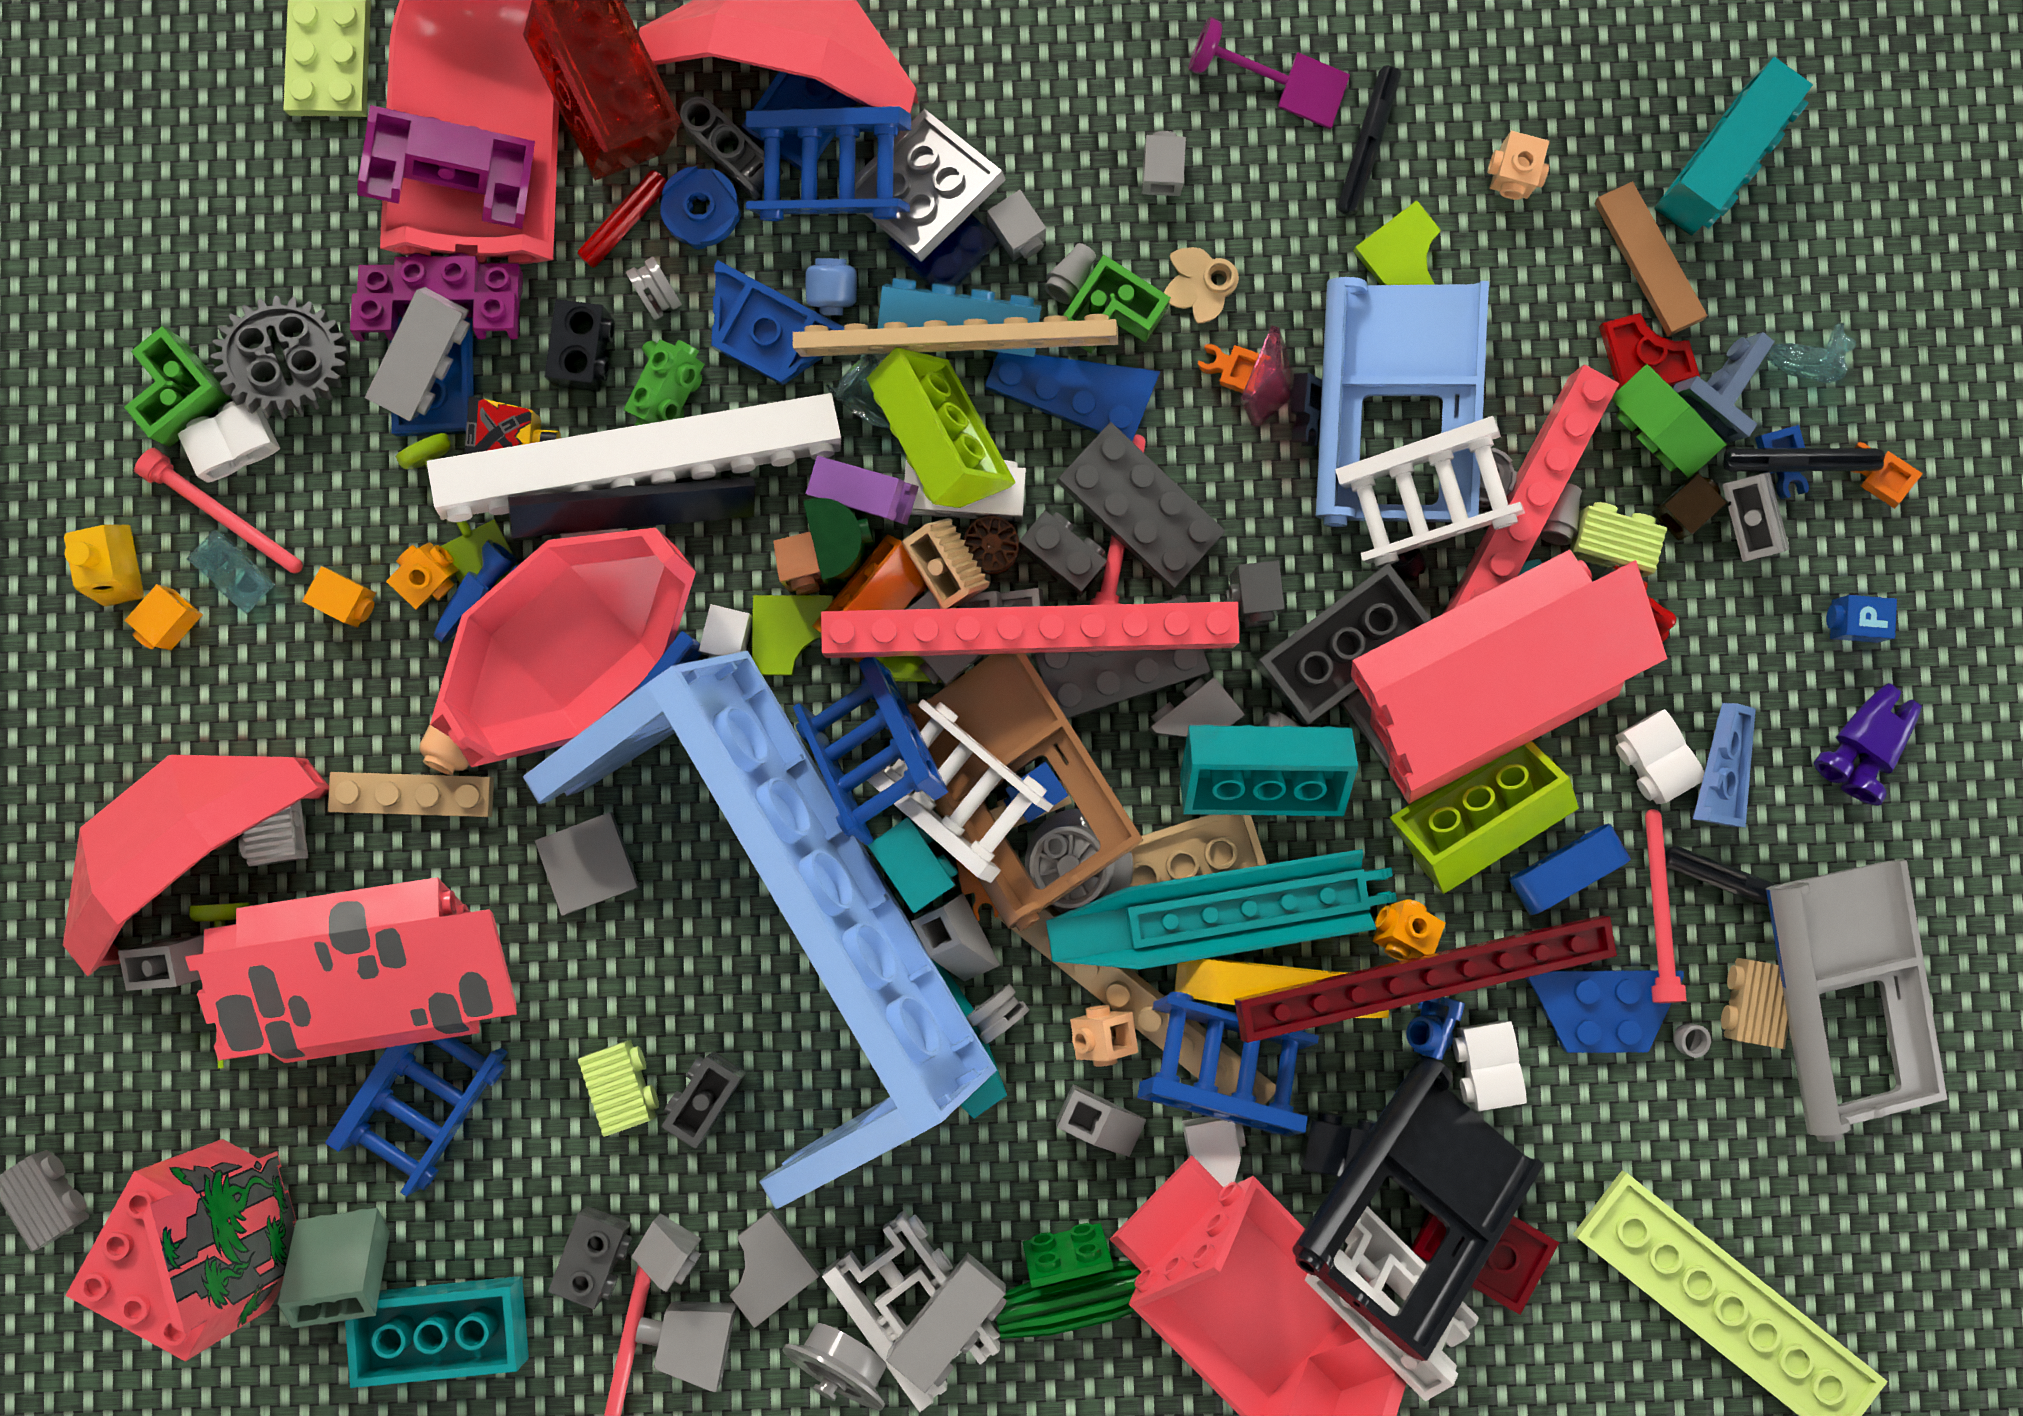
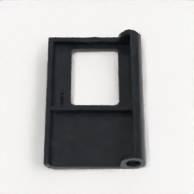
M1421 1056L1417 1059L1292 1248L1296 1256L1295 1261L1303 1271L1321 1279L1398 1348L1409 1356L1421 1361H1427L1544 1166L1539 1159H1532L1521 1153L1448 1090L1453 1082L1452 1073L1440 1061L1428 1056ZM1386 1177L1395 1181L1446 1227L1444 1238L1395 1316L1386 1312L1339 1271L1334 1264L1335 1255Z

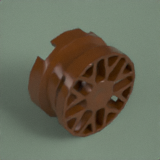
M985 516L976 520L967 529L964 536V546L969 547L968 553L973 554L972 560L977 561V567H981V573L985 575H999L1006 572L1015 563L1019 554V537L1015 528L1007 520L997 516Z

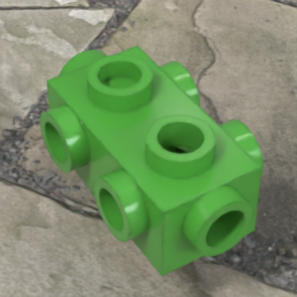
M660 339L658 343L652 340L647 341L643 345L642 351L649 360L623 409L637 418L635 426L684 418L683 406L690 392H694L701 385L702 375L700 372L705 365L696 359L699 351L683 341L677 340L675 345Z

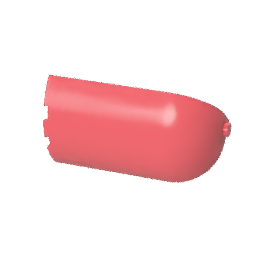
M547 0L399 1L390 34L386 108L535 141L522 229L482 221L485 195L403 178L399 204L382 200L380 249L407 256L414 253L431 256V252L448 255L463 253L469 256H476L479 264H487V257H508V263H519V265L553 260L561 45L558 28Z

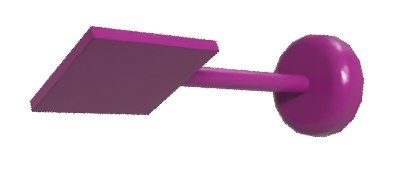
M1211 16L1208 18L1193 50L1188 67L1190 71L1197 74L1203 73L1208 68L1214 55L1285 85L1278 108L1325 128H1332L1350 74L1297 52L1289 75H1286L1218 46L1223 31L1222 23Z

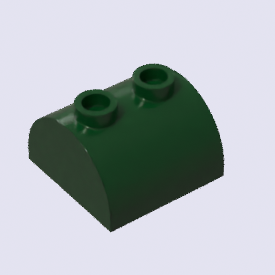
M813 498L804 500V508L822 580L829 590L844 587L866 561L867 550L876 548L867 518L857 520L845 505L833 499Z

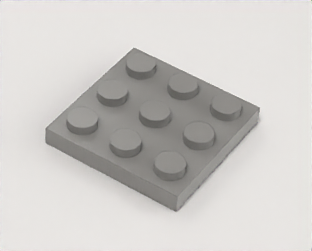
M924 109L911 121V131H901L898 137L894 138L893 198H899L909 203L910 212L897 213V219L891 220L873 218V213L864 214L922 262L1006 179L1001 169ZM877 155L855 175V199L877 198Z

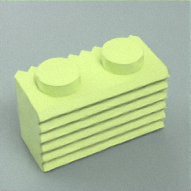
M1595 502L1593 506L1589 505L1579 512L1578 535L1572 538L1569 549L1576 559L1607 568L1615 565L1623 567L1636 560L1642 578L1655 573L1667 527L1655 524L1656 518L1641 513H1633L1631 517L1617 513L1618 508L1616 506L1602 502Z
M631 1040L590 1053L578 1059V1064L581 1067L583 1079L586 1082L603 1137L651 1121L656 1117L654 1109L659 1108L658 1097L652 1085L646 1086L642 1070L646 1069V1061L639 1046L633 1047Z

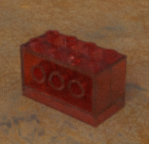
M532 0L523 37L594 180H599L665 154L682 121L623 0Z

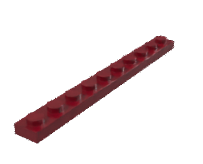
M1600 915L1236 998L1234 1001L1241 1041L1247 1043L1615 957L1617 954L1610 916Z

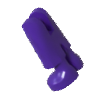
M1890 683L1884 685L1873 694L1835 738L1840 744L1839 748L1835 752L1827 751L1820 753L1814 761L1816 770L1825 779L1833 783H1843L1840 788L1843 792L1862 802L1876 806L1881 805L1887 795L1885 787L1876 779L1878 772L1881 771L1888 774L1893 772L1923 707L1911 699L1904 703L1895 714L1892 713L1891 710L1898 701L1901 691ZM1858 754H1862L1860 756L1861 762L1854 770L1853 762Z

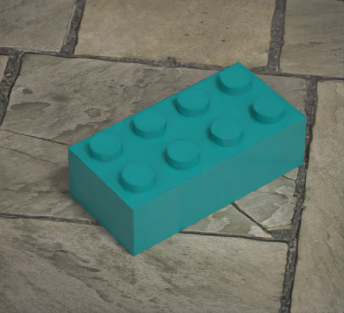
M1773 57L1742 89L1654 209L1691 236L1702 226L1709 229L1720 215L1724 216L1739 197L1736 193L1743 184L1747 185L1761 168L1762 164L1759 162L1766 153L1770 154L1785 135L1783 132L1789 122L1793 123L1809 102L1804 97L1813 84L1779 59Z
M1189 725L1180 773L1183 814L1344 816L1358 769L1352 728L1332 726Z
M522 1276L380 1290L376 1316L345 1320L350 1388L517 1372L529 1359Z

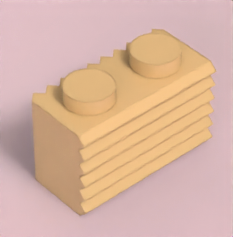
M948 518L925 524L901 542L941 609H950L966 603L987 589L990 581L985 580L986 575L981 573V567H977V561L972 560L973 554L968 553L969 547L964 546L965 540L960 539L961 533L956 532L957 526H953L952 519Z
M1737 958L1735 961L1736 966H1731L1727 977L1728 988L1732 989V991L1730 992L1729 1005L1724 1007L1721 1015V1026L1725 1029L1724 1037L1785 1049L1789 1023L1779 965Z

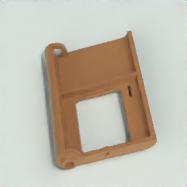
M1025 653L991 654L927 700L933 706L942 702L959 717L954 723L1015 774L1037 758L1046 756L1100 842V849L1097 853L1044 889H1039L1032 881L1007 838L1004 837L992 852L995 856L991 860L1001 871L991 883L980 878L978 880L1008 929L1017 927L1019 932L1033 926L1041 919L1038 913L1133 850L1143 841L1140 833ZM918 703L910 704L908 709L921 732L932 717L922 710ZM945 728L928 748L937 769L943 765L960 743ZM974 752L946 786L949 792L934 801L936 804L935 809L942 819L945 815L951 816L990 767ZM1002 777L994 788L1002 784L1006 779ZM985 800L963 826L965 831L961 836L971 844L975 840L980 842L996 822L986 806Z

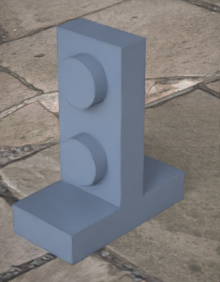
M1764 332L1748 338L1741 337L1734 342L1726 354L1729 358L1723 368L1715 372L1707 383L1699 376H1695L1678 382L1673 387L1726 443L1750 437L1757 426L1756 422L1734 404L1775 342Z

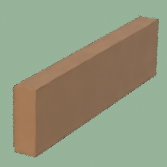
M1633 181L1597 197L1594 203L1667 336L1669 337L1703 321L1708 315Z

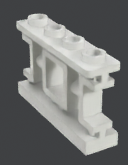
M1367 1206L1345 1240L1348 1244L1345 1253L1339 1249L1334 1257V1264L1339 1271L1386 1312L1395 1316L1400 1308L1382 1291L1385 1282L1405 1301L1425 1269L1426 1264ZM1307 1274L1305 1281L1424 1401L1454 1386L1458 1373L1455 1371L1457 1365L1442 1349L1445 1342L1452 1348L1468 1339L1470 1335L1468 1330L1476 1326L1479 1319L1463 1301L1428 1360L1421 1361L1409 1356L1398 1348L1321 1279Z
M903 1210L894 1220L889 1221L883 1227V1232L893 1245L865 1266H862L851 1250L842 1259L838 1258L826 1267L822 1278L876 1353L886 1362L887 1368L917 1410L921 1412L933 1403L935 1396L941 1395L947 1390V1382L944 1381L939 1387L933 1383L928 1391L924 1393L886 1361L888 1350L907 1328L890 1302L918 1281L930 1297H932L950 1275L949 1271L953 1269V1266L940 1248L934 1251L925 1237L929 1233L921 1220L916 1215L910 1218L906 1211ZM902 1231L934 1275L933 1277L930 1276L922 1264L903 1277L892 1262V1259L907 1247L906 1241L899 1232ZM849 1270L859 1283L877 1270L886 1280L890 1288L879 1295L874 1303L882 1314L881 1316L851 1276ZM987 1317L977 1329L982 1343L979 1344L976 1341L969 1350L979 1365L986 1361L988 1356H994L1000 1351V1342L998 1340L1000 1337L999 1328L993 1320L991 1321Z

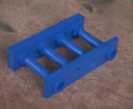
M900 106L746 111V128L760 134V139L764 140V201H746V209L759 214L760 220L783 221L785 214L873 213V218L891 220L897 219V213L910 212L909 203L899 198H893L894 137H898V131H911V114ZM860 132H874V136L878 137L877 198L855 199L856 138L860 137ZM822 133H836L835 136L839 138V199L817 200L818 140L822 139ZM784 134H798V138L802 139L801 200H780V141L784 140Z
M866 657L859 662V666L865 676L861 680L862 685L815 716L800 703L793 706L799 723L796 724V729L802 739L810 745L838 809L839 815L836 816L839 827L846 836H855L866 845L874 841L866 821L913 790L916 792L922 790L934 801L949 792L891 671L875 657ZM870 698L876 700L879 706L875 710L876 715L833 744H830L824 729ZM884 728L891 731L893 738L889 741L890 745L844 775L838 762L839 758ZM898 759L905 761L908 769L904 771L905 776L858 807L851 790Z
M1170 992L1169 995L1153 1002L1152 1010L1170 1015L1160 1072L1155 1073L1154 1077L1140 1081L1137 1098L1286 1137L1306 1132L1308 1116L1293 1113L1294 1107L1290 1105L1298 1049L1318 1044V1035L1307 1033L1304 1029L1264 1039L1282 1044L1274 1102L1266 1106L1256 1103V1097L1252 1095L1261 1040L1243 1043L1236 1092L1232 1093L1231 1096L1218 1093V1087L1215 1086L1223 1029L1240 1033L1237 1013L1193 1002V996L1182 992ZM1186 1019L1207 1024L1199 1080L1193 1086L1179 1083L1180 1077L1176 1076Z
M455 1037L430 1041L478 1072L464 1093L415 1061L416 1056L412 1053L419 1043L387 1047L325 1144L338 1152L352 1145L358 1146L361 1144L410 1176L400 1193L407 1197L419 1189L425 1191L439 1171V1169L434 1167L479 1096L487 1084L493 1086L504 1072L506 1065L502 1061L508 1052L503 1048L492 1051L486 1058ZM398 1075L400 1077L407 1075L455 1107L443 1127H440L393 1096L394 1091L390 1087ZM382 1109L432 1141L420 1162L370 1130L371 1125L367 1122L375 1110L378 1112Z

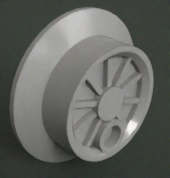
M1069 809L1052 815L1032 835L1026 851L1025 869L1037 888L1044 889L1099 851L1100 842L1080 809ZM1128 852L1051 904V906L1063 914L1118 890L1130 887L1133 876L1132 852Z
M816 1323L804 1345H784L782 1349L784 1354L798 1367L821 1382L820 1385L815 1384L813 1387L820 1395L835 1401L837 1396L834 1392L836 1391L871 1409L882 1410L885 1403L875 1388L887 1368V1364L879 1355L861 1342L831 1326Z

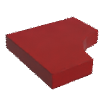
M1641 313L1604 322L1599 326L1614 380L1620 383L1617 390L1646 364L1671 387H1674L1678 382L1692 377H1700L1690 340L1672 341L1660 337L1647 326Z

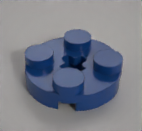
M697 166L687 167L678 171L666 182L662 191L663 198L661 200L660 214L667 229L678 241L688 244L694 249H704L707 246L720 243L732 233L740 220L741 211L739 209V198L731 181L718 170L710 168L711 170L698 169ZM697 198L701 202L710 201V204L707 206L708 211L703 215L691 213L694 209L692 202Z

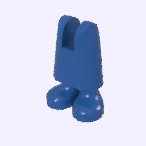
M490 539L486 541L482 547L483 566L478 574L471 571L467 573L443 612L434 632V637L442 644L449 641L456 634L462 614L489 592L503 574L513 567L510 571L512 572L520 565H515L517 562L516 557L497 542Z

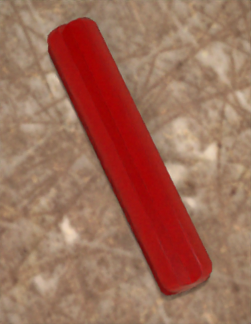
M650 171L578 250L579 257L592 268L596 267L662 195L664 185L667 182L666 179L657 171Z

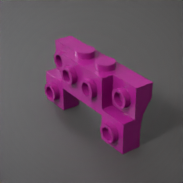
M370 105L358 176L357 195L399 204L403 178L483 194L485 195L482 221L522 229L535 141L482 130L475 126H464L441 121L434 117H423Z
M414 253L408 257H394V265H358L357 293L352 294L350 331L356 341H365V333L381 332L386 334L389 341L393 340L398 329V312L403 319L416 290L423 287L469 310L467 317L473 318V330L477 339H486V331H507L510 339H518L519 309L523 293V273L519 263L479 264L476 256H469L463 253H452L449 256H428Z

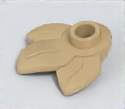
M1182 248L1172 252L1170 260L1179 275L1168 284L1164 291L1166 295L1171 297L1169 305L1182 309L1193 308V316L1196 323H1205L1215 319L1223 310L1225 297L1232 294L1237 287L1239 276L1236 267L1226 259H1212L1201 248ZM1215 274H1221L1225 278V283L1216 285L1212 282L1211 277Z

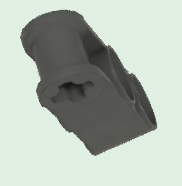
M701 96L690 97L683 103L680 111L681 120L687 135L732 177L735 183L750 198L757 201L760 198L759 192L764 188V150L747 137L710 100ZM699 114H705L710 117L709 121L703 126L691 124L692 119ZM726 141L738 143L737 149L732 153L727 154L719 151L720 146ZM780 167V176H781V175L783 174V170H782V168Z

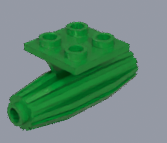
M1082 1223L1074 1226L1071 1230L1055 1234L1040 1233L1033 1236L1030 1240L1022 1241L1030 1281L1006 1291L1003 1298L1007 1302L996 1316L1001 1339L1052 1336L1115 1321L1136 1312L1129 1305V1301L1136 1289L1134 1285L1135 1280L1141 1271L1131 1261L1112 1262L1101 1223L1093 1225Z

